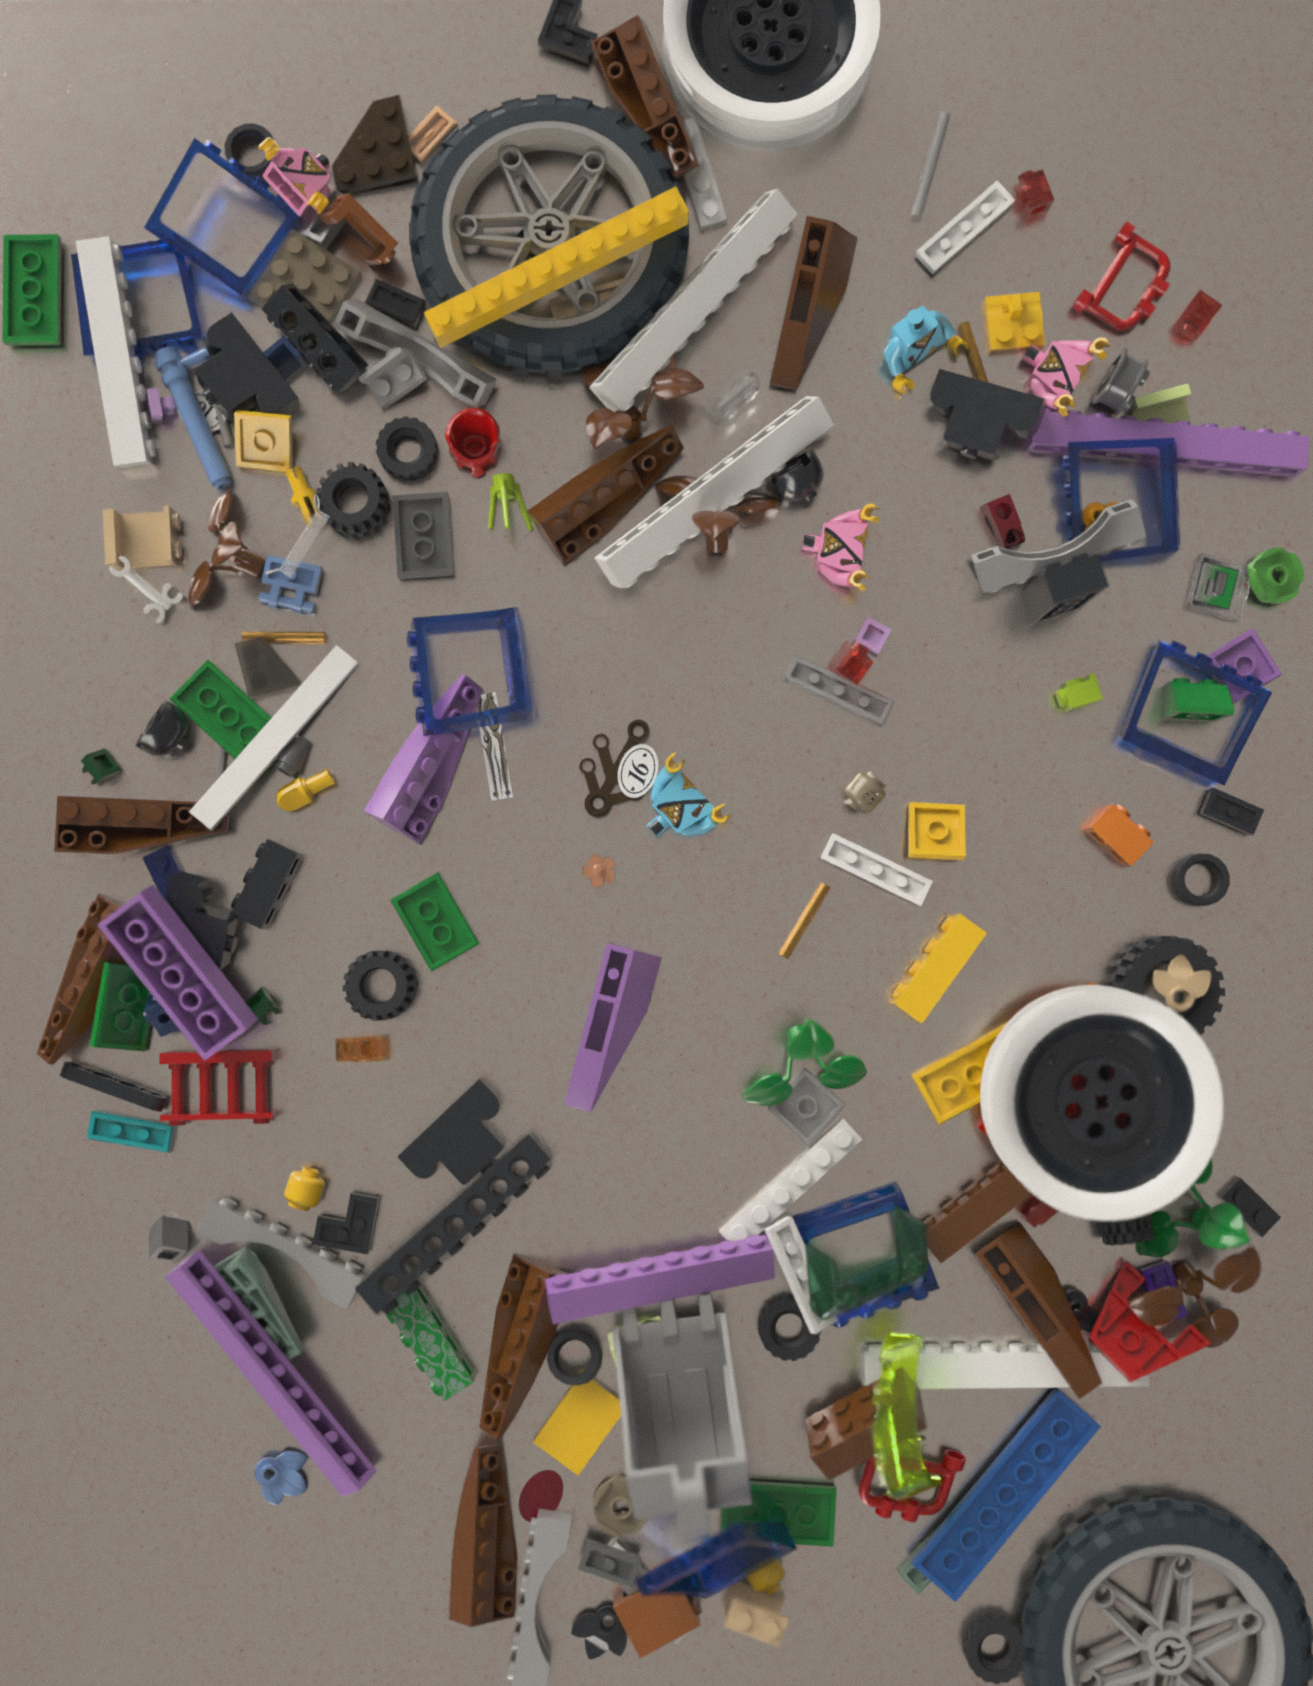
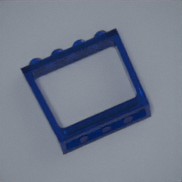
M194 138L144 228L229 288L242 295L298 215L279 194L275 196L267 190L270 186L267 182L257 175L253 179L243 173L246 167L233 158L229 162L220 156L222 150L207 140L203 144ZM198 153L208 157L285 213V220L245 275H238L162 220L164 211Z
M178 236L120 246L123 255L122 262L175 254L192 323L189 330L137 338V345L133 346L134 353H141L140 347L151 346V351L160 350L168 347L167 343L175 341L178 342V346L195 344L194 338L205 337L185 238ZM78 253L71 254L83 355L90 356L95 354Z
M1176 437L1068 442L1069 453L1063 456L1064 470H1070V481L1065 482L1066 499L1071 498V509L1066 511L1067 526H1072L1073 537H1069L1068 542L1084 532L1080 453L1083 450L1156 447L1160 451L1163 542L1155 545L1114 550L1107 555L1099 556L1102 562L1179 551L1181 544Z
M518 607L412 619L411 631H407V646L413 647L414 656H410L411 673L416 672L417 681H413L412 690L413 697L419 698L420 707H416L415 717L417 724L422 723L423 736L526 720L532 707ZM498 629L500 632L509 706L436 719L432 708L424 632Z
M1158 639L1120 736L1122 740L1225 786L1272 692L1262 686L1264 681L1248 674L1245 679L1236 675L1238 669L1228 664L1222 663L1221 667H1218L1211 663L1213 658L1197 651L1194 656L1185 652L1187 646L1172 640L1168 644ZM1165 656H1172L1255 694L1254 702L1220 762H1214L1137 727L1160 664Z
M896 1181L792 1216L813 1265L814 1262L809 1247L810 1239L894 1210H899L923 1271L920 1277L832 1306L838 1321L832 1324L836 1328L846 1326L849 1323V1319L857 1316L863 1319L870 1318L875 1315V1310L884 1307L890 1310L897 1309L902 1305V1301L911 1298L917 1301L923 1300L928 1297V1292L940 1289L903 1192Z
M784 1522L735 1523L635 1579V1582L643 1597L682 1595L707 1599L755 1571L793 1552L797 1547Z

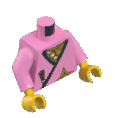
M267 137L258 146L259 149L265 152L267 161L271 160L263 174V178L299 217L310 205L320 215L329 203L330 190L327 183L331 176L327 171L330 168L328 158L323 154L314 157L304 147L297 150L293 148H280L276 141L271 137Z
M1102 337L1094 342L1052 341L1045 353L1030 345L1022 360L1035 367L1028 379L1034 395L1045 398L1047 407L1055 410L1058 409L1061 416H1067L1068 411L1065 406L1075 407L1071 394L1093 361L1094 357L1092 355L1095 353L1097 358L1101 360L1107 357L1106 352L1100 349L1111 347L1108 340Z
M867 504L863 509L848 511L830 518L827 523H823L820 536L804 534L802 550L817 552L815 566L819 567L820 572L833 584L849 587L855 586L860 591L866 590V587L859 583L863 578L870 579L864 571H861L869 524L864 522L866 520L872 523L879 522V517H871L873 510L880 509L878 506Z

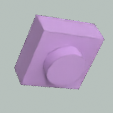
M867 617L854 643L878 655L892 629Z

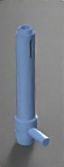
M174 347L158 350L154 354L156 359L154 364L157 371L162 373L161 380L164 386L169 389L210 484L215 486L217 490L230 486L232 476L189 382L190 375L187 370L211 358L210 351L205 347L182 358L181 354L176 352Z

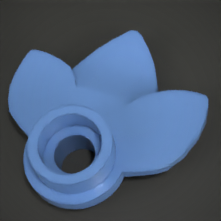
M285 1451L276 1458L265 1457L257 1463L254 1471L255 1478L262 1485V1496L267 1502L279 1505L284 1495L298 1496L306 1492V1482L298 1472L307 1461V1457L304 1454L295 1451ZM267 1469L274 1470V1474L271 1476L264 1475V1472Z

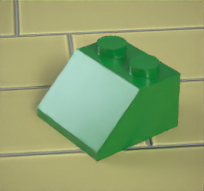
M1174 678L1173 682L1164 685L1162 714L1164 719L1220 721L1234 715V706L1227 685H1218L1217 680L1205 679L1200 680V683H1190L1189 678Z

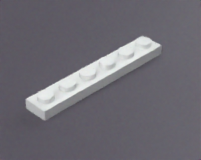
M842 1118L724 1225L719 1232L727 1241L746 1239L752 1235H759L861 1142L862 1138Z

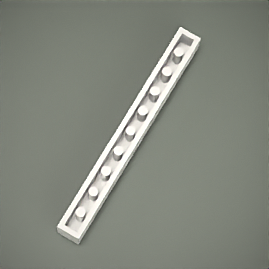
M778 189L765 192L675 291L668 302L657 311L647 325L639 331L589 387L608 409L614 412L617 410L623 412L628 410L634 404V397L637 393L646 390L652 384V377L655 373L662 371L671 362L669 358L675 351H680L687 345L689 335L692 332H697L704 326L706 316L722 306L723 297L739 287L741 284L740 278L756 268L758 258L773 249L776 244L774 242L775 239L790 230L793 226L791 222L798 214Z
M805 396L596 556L595 560L611 585L619 588H628L635 584L640 574L657 567L662 557L666 554H673L679 550L680 544L687 538H693L701 532L692 521L694 513L703 510L720 512L729 506L738 504L744 499L745 493L762 486L765 483V478L771 473L774 474L785 468V463L788 460L802 455L807 450L806 446L824 438L827 435V430L834 426V423L820 398Z
M964 1343L953 1344V1348H942L940 1344H926L925 1348H914L910 1344H899L897 1349H885V1345L873 1344L869 1345L868 1349H861L863 1386L869 1385L882 1378L885 1374L902 1367L919 1389L1070 1387L1039 1343H1037V1347H1026L1024 1343H1010L1009 1347H998V1344L983 1343L981 1348H970L969 1344ZM1087 1346L1103 1382L1098 1387L1149 1386V1375L1130 1383L1094 1346Z

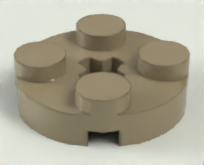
M615 1475L598 1488L594 1496L593 1510L596 1522L604 1532L615 1537H623V1535L638 1532L645 1525L648 1518L635 1520L627 1477ZM625 1500L627 1502L626 1506L629 1509L627 1512L622 1510L618 1513L615 1511L616 1505L614 1503Z

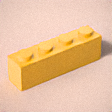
M960 913L954 916L949 915L940 927L943 932L938 939L933 937L924 949L927 952L921 962L919 960L914 962L908 971V974L911 976L905 984L899 983L891 995L894 997L891 1003L920 1024L924 1022L987 934Z

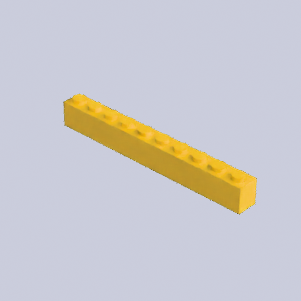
M674 187L425 311L424 315L427 324L439 347L442 348L688 225L689 210L677 187Z

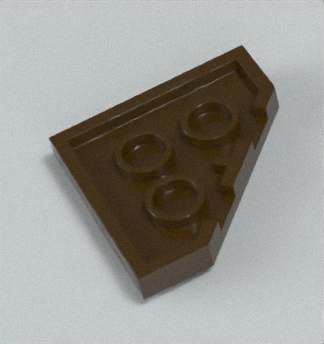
M400 95L375 100L371 103L331 166L336 191L342 194H351L418 177Z

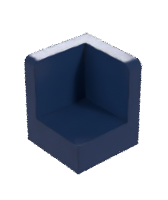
M284 335L263 353L287 383L308 366L301 354Z

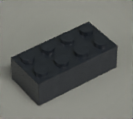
M1082 553L1072 557L1071 561L1064 565H1061V562L1058 561L1043 567L1044 570L1038 572V576L1032 578V581L1026 584L1027 587L1020 595L1030 624L1083 608L1107 589L1109 584L1099 555L1088 556V553Z

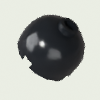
M811 450L809 457L805 452L785 463L786 466L781 470L782 473L777 477L771 474L767 479L775 493L783 500L795 502L801 499L805 503L817 495L815 490L822 484L824 471L815 451Z
M165 700L146 725L145 734L141 733L135 746L152 756H165L174 749L180 751L189 738L184 735L188 726L184 713L177 706Z

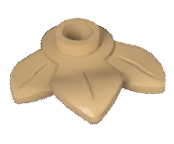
M1184 955L1175 957L1170 962L1167 972L1155 970L1153 974V985L1156 991L1165 996L1167 1006L1176 1012H1184L1190 1009L1195 998L1206 994L1211 981L1210 971L1193 972L1189 961ZM1178 992L1183 994L1181 1002L1175 1001V995Z

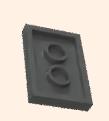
M448 492L393 495L398 579L453 576Z

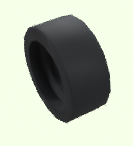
M247 123L235 127L228 134L224 144L225 156L233 172L247 181L263 180V174L271 160L267 161L265 158L255 166H244L236 157L238 147L249 139H259L262 141L267 137L273 139L271 133L261 125Z
M1198 853L1183 858L1176 865L1172 874V885L1176 895L1183 902L1192 906H1208L1217 903L1226 895L1230 886V875L1226 865L1218 857L1211 854ZM1198 863L1210 866L1216 875L1214 890L1205 896L1192 894L1185 884L1187 870L1192 865Z
M571 1329L561 1332L553 1339L548 1348L547 1363L549 1370L557 1380L567 1385L579 1386L590 1382L598 1374L602 1365L603 1355L599 1343L593 1336L582 1330ZM573 1340L585 1343L591 1353L589 1367L578 1375L566 1373L561 1368L558 1360L562 1346Z

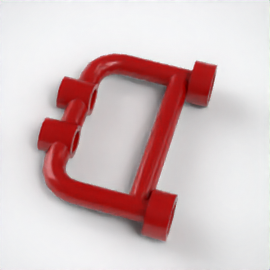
M1125 221L1114 238V241L1123 247L1095 292L1092 294L1083 289L1071 307L1080 314L1083 310H1086L1109 326L1120 331L1134 328L1142 318L1147 321L1156 308L1152 301L1156 296L1161 298L1170 286V283L1166 281L1171 270L1167 254L1134 233L1133 230L1136 226L1128 221ZM1136 247L1159 263L1160 269L1134 308L1131 316L1123 320L1099 304Z
M947 1449L944 1451L941 1463L890 1455L887 1454L888 1450L866 1461L858 1493L860 1499L866 1505L876 1508L875 1513L878 1516L889 1519L893 1511L901 1512L900 1516L904 1520L915 1523L919 1515H933L944 1507L956 1471H963L966 1457L958 1451ZM877 1464L943 1475L935 1500L929 1504H923L912 1498L899 1500L887 1494H880V1496L872 1495L870 1487Z

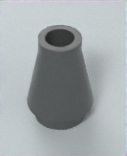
M297 735L278 755L274 767L291 778L296 773L299 774L311 742Z

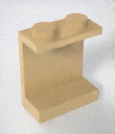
M163 506L164 511L128 514H119L114 509H103L105 565L108 567L112 566L115 570L124 569L125 564L119 559L121 555L128 559L131 569L179 566L178 558L182 557V546L180 541H177V531L181 529L179 514H176V511L170 506Z
M731 1575L722 1600L724 1627L780 1647L789 1621V1617L780 1614L785 1600L784 1594L774 1592L766 1595L765 1591L755 1592L749 1581Z

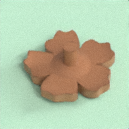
M599 854L592 855L588 861L591 866L583 867L582 874L587 879H591L590 884L595 888L603 886L604 881L611 884L615 880V872L610 870L615 866L613 859L604 857L601 861Z

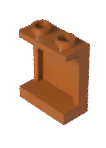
M349 193L337 196L321 214L320 218L327 225L339 223L344 218L374 248L373 252L365 260L368 265H380L382 262L386 264L396 254L394 248L398 245V242Z
M674 1566L668 1568L666 1575L628 1596H625L623 1592L614 1597L613 1608L640 1659L701 1626L700 1614L703 1613L696 1597L691 1598L686 1590L689 1588L688 1582L683 1572L677 1573Z

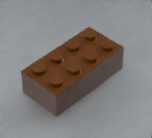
M902 1367L885 1374L882 1378L861 1387L858 1391L837 1400L834 1404L819 1412H815L806 1419L810 1459L829 1481L927 1429L920 1389Z

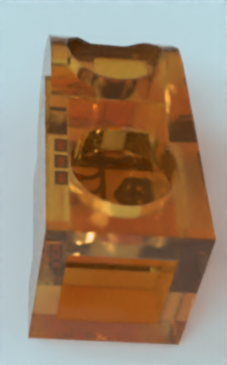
M389 1034L336 1038V1061L368 1062L389 1060L390 1036Z

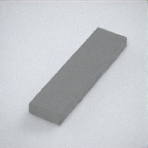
M796 654L783 678L784 681L879 726L884 725L894 704V700Z

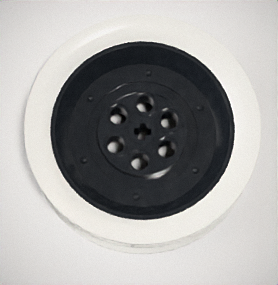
M664 0V67L681 107L690 118H696L697 125L714 137L737 147L758 151H778L799 147L822 137L835 128L850 113L862 95L868 80L872 56L879 37L880 2L879 0ZM768 4L770 7L762 8L759 5ZM792 12L796 16L789 17L785 15V13ZM746 21L749 25L742 26L738 22ZM797 38L801 40V42L793 43L790 41V39ZM745 47H752L755 51L746 52L743 49ZM778 56L781 60L773 61L769 57Z
M1101 985L1067 987L1048 993L1029 1003L1016 1013L998 1034L985 1061L981 1079L980 1104L982 1118L987 1135L999 1158L1020 1182L1042 1201L1058 1210L1086 1219L1122 1220L1134 1218L1157 1210L1173 1201L1197 1179L1212 1156L1221 1128L1223 1114L1221 1083L1212 1056L1199 1035L1182 1017L1168 1007L1145 996L1114 987ZM1103 1065H1109V1076L1105 1079H1100L1098 1076L1099 1068ZM1081 1074L1083 1077L1082 1085L1079 1088H1072L1070 1084L1072 1077ZM1125 1084H1131V1095L1127 1098H1122L1121 1088ZM1097 1095L1101 1096V1099L1104 1101L1101 1106L1094 1100ZM1076 1103L1078 1107L1077 1113L1074 1116L1067 1117L1065 1114L1067 1105ZM1125 1112L1127 1121L1122 1126H1116V1116L1119 1113ZM1093 1122H1098L1100 1125L1099 1132L1089 1136L1087 1133L1088 1126Z

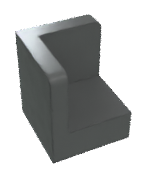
M161 1216L149 1229V1259L175 1264L188 1251V1222L186 1220Z

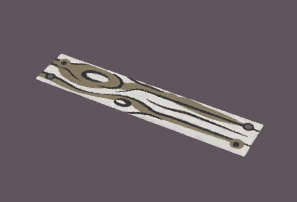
M496 692L481 694L476 710L491 801L512 798L513 794Z

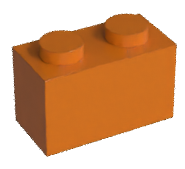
M1111 804L1106 806L1085 830L1124 868L1131 867L1154 842L1149 838L1151 834L1141 824L1136 825L1129 819L1131 815L1123 806Z

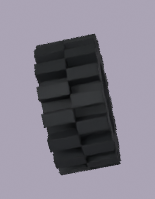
M1150 1213L1122 1220H1099L1102 1240L1105 1245H1131L1149 1241L1155 1237Z

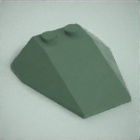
M245 1246L216 1264L214 1269L284 1356L290 1359L301 1354L304 1350L258 1256Z

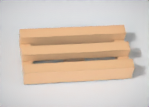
M438 105L409 135L413 157L421 165L429 159L441 146L442 142L458 127L457 122ZM440 115L442 118L438 121V123L432 129H430L426 133L425 137L415 146V148H413L412 144ZM448 123L447 126L435 137V139L420 154V151L433 139V137L445 126V124Z

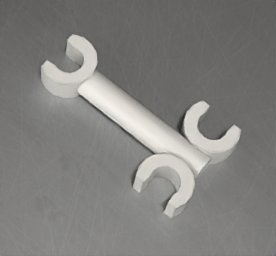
M120 555L119 559L124 562L125 568L122 571H117L111 566L109 568L110 572L114 576L126 578L154 603L147 604L143 612L147 614L151 609L159 610V616L155 619V622L157 624L161 623L164 620L165 612L172 604L180 602L183 594L180 592L174 598L168 597L167 591L172 586L170 583L163 586L162 594H160L130 568V562L126 557Z

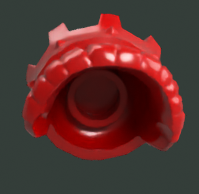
M467 408L456 413L449 420L445 431V439L449 445V454H453L456 459V466L461 469L464 466L471 468V475L479 478L485 473L484 466L489 463L494 466L497 462L496 455L498 449L501 448L499 440L500 428L489 412L480 408Z

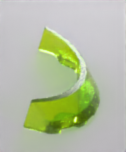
M890 1333L880 1350L878 1362L881 1364V1375L874 1388L873 1405H876V1418L872 1425L873 1446L880 1482L882 1485L888 1486L887 1495L890 1498L904 1500L940 1486L943 1482L941 1477H933L928 1474L919 1445L917 1380L922 1337Z

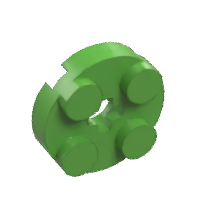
M1280 547L1271 548L1259 553L1249 563L1247 572L1249 574L1250 586L1260 602L1283 603L1292 600L1299 593L1300 582L1304 580V569L1300 559L1293 552L1288 553L1286 550H1283L1284 548ZM1273 570L1280 572L1281 576L1277 578L1278 583L1272 577Z

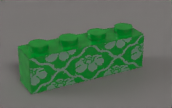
M420 1287L417 1288L409 1296L404 1293L397 1299L399 1305L386 1317L391 1324L396 1323L401 1331L399 1337L406 1348L411 1347L416 1355L414 1361L421 1372L426 1371L431 1379L429 1385L436 1396L441 1395L442 1399L446 1401L472 1384L476 1376Z

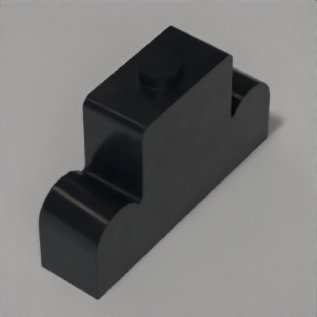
M232 312L208 328L207 340L213 357L197 366L195 371L198 383L204 390L202 392L204 398L211 406L216 405L228 421L234 420V413L237 410L248 411L258 405L259 412L291 415L300 409L298 396L270 360L263 354V351Z
M939 369L930 395L931 401L938 413L951 415L943 436L947 445L961 450L960 454L976 459L978 455L991 460H998L1010 429L1020 438L1032 437L1038 431L1047 408L1045 398Z
M178 871L168 879L165 900L216 966L222 970L229 964L231 953L235 951L238 938L235 936L238 920L237 914L205 905L213 894V887L208 879Z
M481 1077L397 1157L416 1177L422 1179L434 1175L441 1163L462 1185H466L479 1172L483 1175L495 1164L493 1159L506 1145L502 1138L485 1121L495 1117L501 1110L502 1102L500 1096Z

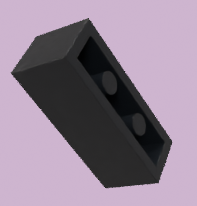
M267 839L265 843L262 842L255 854V857L258 859L254 867H250L243 878V882L246 884L242 892H238L231 903L232 912L237 914V918L260 929H267L303 854L270 839Z

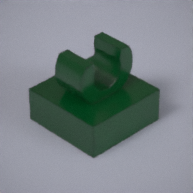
M105 748L86 754L81 760L84 765L82 772H89L94 778L91 781L92 785L115 777L121 771V768Z
M262 987L246 1002L263 1025L269 1023L267 1018L263 1016L267 1011H273L276 1015L279 1013L270 994Z

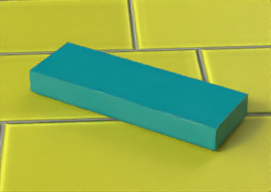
M93 1110L91 1111L86 1139L170 1153L176 1126H169V1123Z

